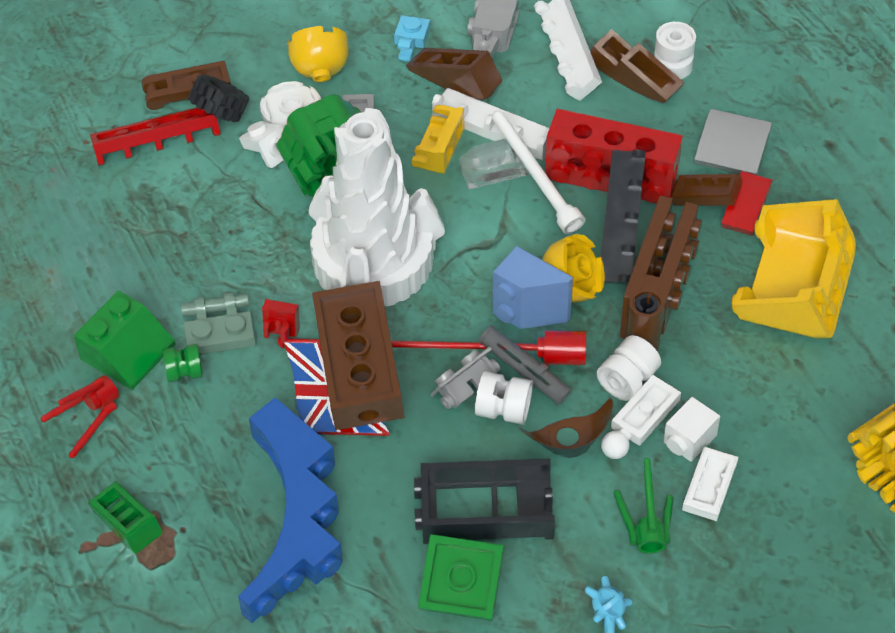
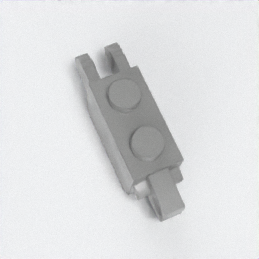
M476 0L474 8L476 16L470 17L468 23V35H472L473 50L489 51L492 58L495 52L502 53L509 50L519 18V0Z

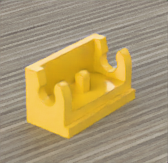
M435 105L433 112L443 114L447 118L441 116L431 117L430 124L420 145H417L414 150L416 154L411 160V165L445 174L464 131V108Z

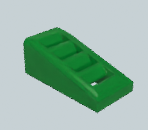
M117 481L88 502L90 508L135 554L139 553L162 534V529L155 515ZM121 498L120 501H118L115 505H113L111 508H109L108 510H106V508H107L109 505H111V504H112L113 502H115L117 499Z

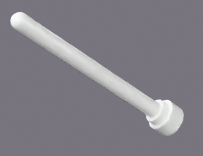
M501 111L494 112L492 120L556 210V223L564 234H571L577 231L585 223V217L577 207L567 205L504 113Z

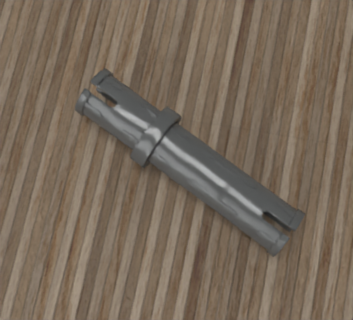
M490 325L478 340L480 344L487 348L491 347V352L525 379L532 380L533 388L539 389L552 399L556 405H561L572 391V388L565 385L549 372V366L545 363L539 364L519 346L496 330L493 325ZM501 345L505 347L508 351H510L513 355H515L518 359H520L521 363L517 361L514 357H512L509 353H507L504 349H502ZM530 367L534 372H536L539 376L545 379L550 385L548 386L538 376L532 373L528 368Z

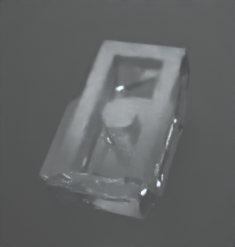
M506 139L474 146L459 158V167L468 189L529 175V171Z

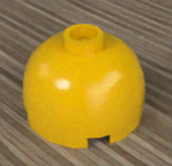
M315 26L293 33L291 35L292 41L287 40L291 64L299 74L311 78L315 82L330 80L332 76L344 68L348 59L349 43L346 32L336 27H332L333 32H324L323 26Z
M573 234L551 244L542 258L544 262L573 277L572 303L595 298L596 296L594 295L602 291L605 280L601 256L595 258L591 248L596 246L590 239L581 234Z

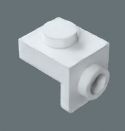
M259 121L249 126L248 132L239 137L244 149L260 152L267 167L273 168L283 161L276 148V144L281 138L283 131L281 125Z

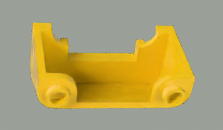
M838 199L763 205L760 217L755 222V234L764 245L763 254L752 290L747 286L740 287L736 294L733 295V312L744 321L816 339L832 338L856 252L853 231Z

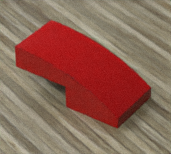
M741 171L742 185L734 205L727 206L721 225L722 228L753 236L755 222L760 217L773 180Z

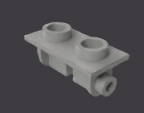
M488 347L481 354L475 349L460 361L464 367L456 373L449 369L437 378L435 383L438 387L430 396L433 397L440 392L443 396L440 401L446 409L451 407L457 408L475 393L468 385V381H471L478 390L484 371L497 373L500 370L499 364L494 359L489 361L486 357L492 350L491 347Z

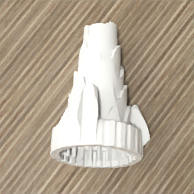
M365 108L364 112L353 115L340 128L334 127L337 162L336 166L333 167V176H325L308 210L309 215L316 221V226L313 227L311 233L312 239L310 240L312 263L316 279L319 280L324 290L380 281L384 306H391L399 301L410 298L411 294L417 293L421 289V285L426 283L429 273L433 268V251L436 250L435 241L445 234V230L438 210L427 190L420 188L409 198L403 183L401 160L399 155L395 153L392 145L389 126L380 110Z

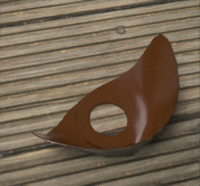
M612 398L608 399L595 413L582 417L563 419L547 425L538 431L528 432L519 426L518 428L525 435L554 454L566 458L578 457L588 451L605 429L611 417L613 400ZM563 428H572L577 431L579 439L573 445H562L556 437L558 431Z

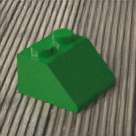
M119 290L73 335L80 360L130 390H133L164 357L163 349L176 345L171 335L143 304Z

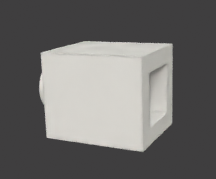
M691 397L666 423L663 443L674 454L682 455L692 462L703 451V448L717 436L720 415Z

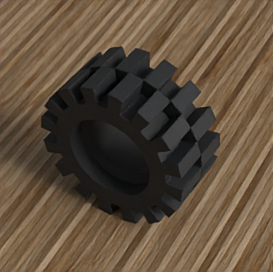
M199 74L188 96V100L193 105H197V108L204 109L206 113L214 114L217 118L222 117L226 121L239 122L249 101V96L244 94L242 90L236 89L237 87L234 85H229L223 80L220 81L218 78Z

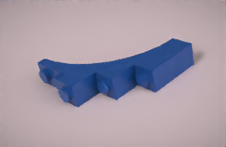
M276 398L272 399L249 418L252 438L271 458L281 475L286 491V510L283 528L273 554L259 575L238 596L241 613L251 623L260 616L269 614L276 606L277 601L287 592H293L300 587L306 576L317 585L325 577L333 576L343 562L341 543L323 529L330 526L339 513L337 494L321 481L332 472L335 466L333 446Z

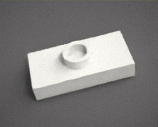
M704 447L685 497L682 511L717 521L737 466L738 457Z

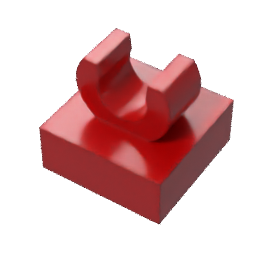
M266 299L262 307L264 338H269L270 333L281 335V341H286L289 336L296 337L300 329L299 306L297 304Z

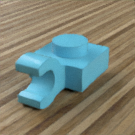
M401 15L394 34V44H397L400 49L398 60L410 62L414 48H424L430 31V19Z

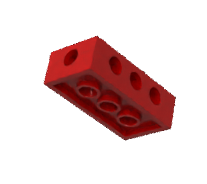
M556 109L546 138L545 173L550 180L558 183H567L590 190L608 192L612 151L632 152V150L646 151L641 200L657 203L659 196L668 198L672 196L678 179L683 135Z

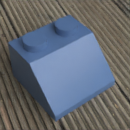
M516 246L493 272V314L502 322L511 323L519 329L567 323L571 318L573 277Z

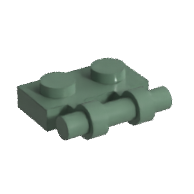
M234 292L225 293L224 297L204 300V297L194 298V302L181 304L183 317L196 315L197 320L183 322L186 345L198 344L200 355L256 346L250 311L237 313L236 308L249 307L247 293L234 295ZM226 310L227 315L207 318L206 313Z

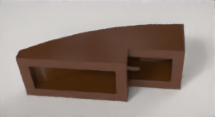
M612 29L590 51L594 63L600 71L621 85L647 98L665 103L684 84L678 76L639 42L632 47Z

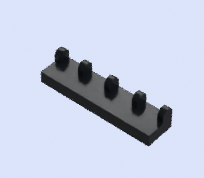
M632 150V152L612 151L601 258L605 272L604 283L628 285L633 272L646 151Z

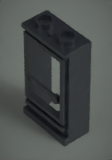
M550 459L421 463V477L414 478L415 499H422V508H415V530H423V544H429L430 534L465 540L545 537V540L554 539L555 516L552 514L553 493L550 487ZM516 486L518 516L498 517L497 487ZM491 487L493 517L437 519L436 489Z

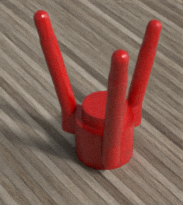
M103 375L91 384L58 401L60 406L46 413L40 419L42 422H46L82 401L93 411L97 409L102 410L70 451L69 457L75 458L105 418L117 409L113 401L119 398V391L115 384L107 376Z

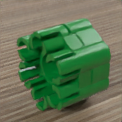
M329 95L322 100L294 110L288 116L287 124L276 144L278 152L304 195L308 194L314 197L325 176H333V167L336 166L337 162L334 127L340 128L350 117L361 113L357 107H353L339 95Z

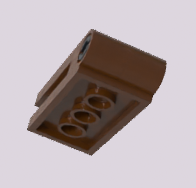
M659 196L623 297L620 338L625 339L631 335L639 336L649 342L656 351L659 349L661 334L664 335L672 309H679L683 293L681 287L682 284H687L691 271V265L687 264L690 263L691 259L695 260L700 241L694 239H698L702 226V220L697 219L699 205L686 202L675 234H670L674 228L676 213L671 212L673 199ZM668 253L666 260L663 259L664 254Z

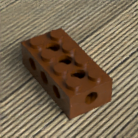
M380 281L313 292L312 296L335 430L405 418Z

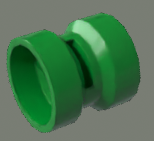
M198 344L187 345L185 349L177 350L174 347L163 349L168 383L179 381L181 377L186 376L192 379L203 377Z

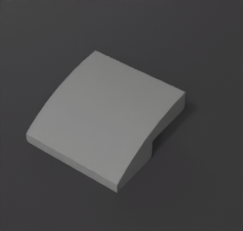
M710 109L694 158V164L740 174L743 171L757 175L763 153L766 149L772 122Z

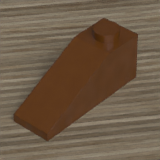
M423 48L406 65L409 71L444 89L450 88L478 100H485L490 97L495 88L502 82L489 51Z

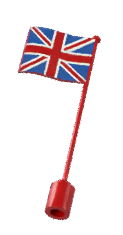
M545 330V337H538V344L514 343L522 350L538 351V358H544L546 365H586V331ZM281 336L278 338L277 344L281 348L285 347L293 370L297 410L302 421L318 434L390 436L384 422L335 430L320 339L288 338L286 341H281ZM391 341L393 348L487 349L483 344L476 342Z

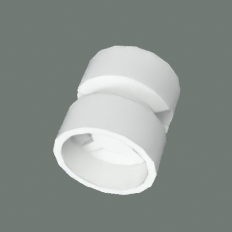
M668 22L660 26L656 32L654 56L680 79L687 77L692 71L696 42L694 29L682 22Z
M631 335L626 337L616 348L614 354L610 355L598 368L597 378L604 389L612 396L628 401L642 387V382L647 381L659 369L661 358L649 342L639 336Z
M484 371L477 391L475 415L495 419L498 415H502L505 422L524 425L530 407L533 381L513 377L510 381H506L502 374Z

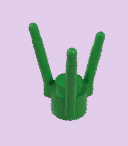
M645 458L644 481L647 516L639 519L636 528L621 492L615 490L614 496L629 532L630 545H637L638 551L642 553L653 554L665 550L666 544L670 543L669 529L673 496L668 495L666 497L661 523L660 519L655 516L651 460Z

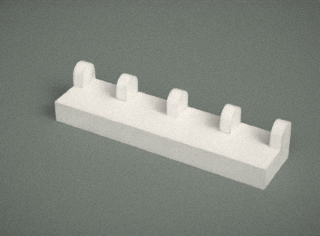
M552 0L547 4L544 1H538L535 3L534 8L536 13L541 15L543 19L541 27L551 40L549 48L559 61L557 67L559 74L564 76L567 82L565 90L568 95L581 101L600 85L602 80L570 0Z
M447 88L442 95L436 94L432 101L433 116L447 118L443 114L433 112L435 105H445L453 108L462 107L464 108V129L512 148L492 120L494 112H503L532 155L540 160L545 158L546 138L549 128L450 88Z

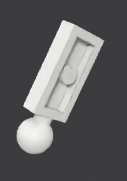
M652 375L612 419L611 428L615 431L608 432L603 437L601 442L603 453L611 459H619L627 454L629 440L640 446L680 401L681 392Z

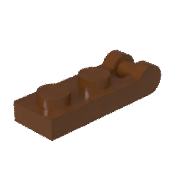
M225 60L146 76L142 79L141 84L144 93H146L145 102L147 108L158 110L164 104L188 99L199 74L218 78V80H223L231 85Z

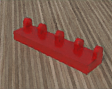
M193 108L89 135L98 166L105 164L103 154L123 149L125 157L128 159L132 158L130 147L154 142L156 151L163 150L162 139L182 134L185 135L186 142L191 143L193 142L191 132L211 127L214 136L221 134L217 117L214 114H208L204 109Z

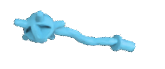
M603 576L601 578L602 588L595 590L587 586L585 593L592 598L595 613L593 620L598 623L604 619V633H615V623L620 630L626 628L622 615L626 607L632 605V600L624 598L623 592L610 586L609 578Z

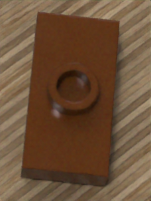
M740 174L679 175L671 196L673 205L685 206L686 202L699 206L734 205L742 185V179Z

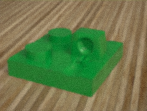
M430 534L418 609L493 621L504 545Z

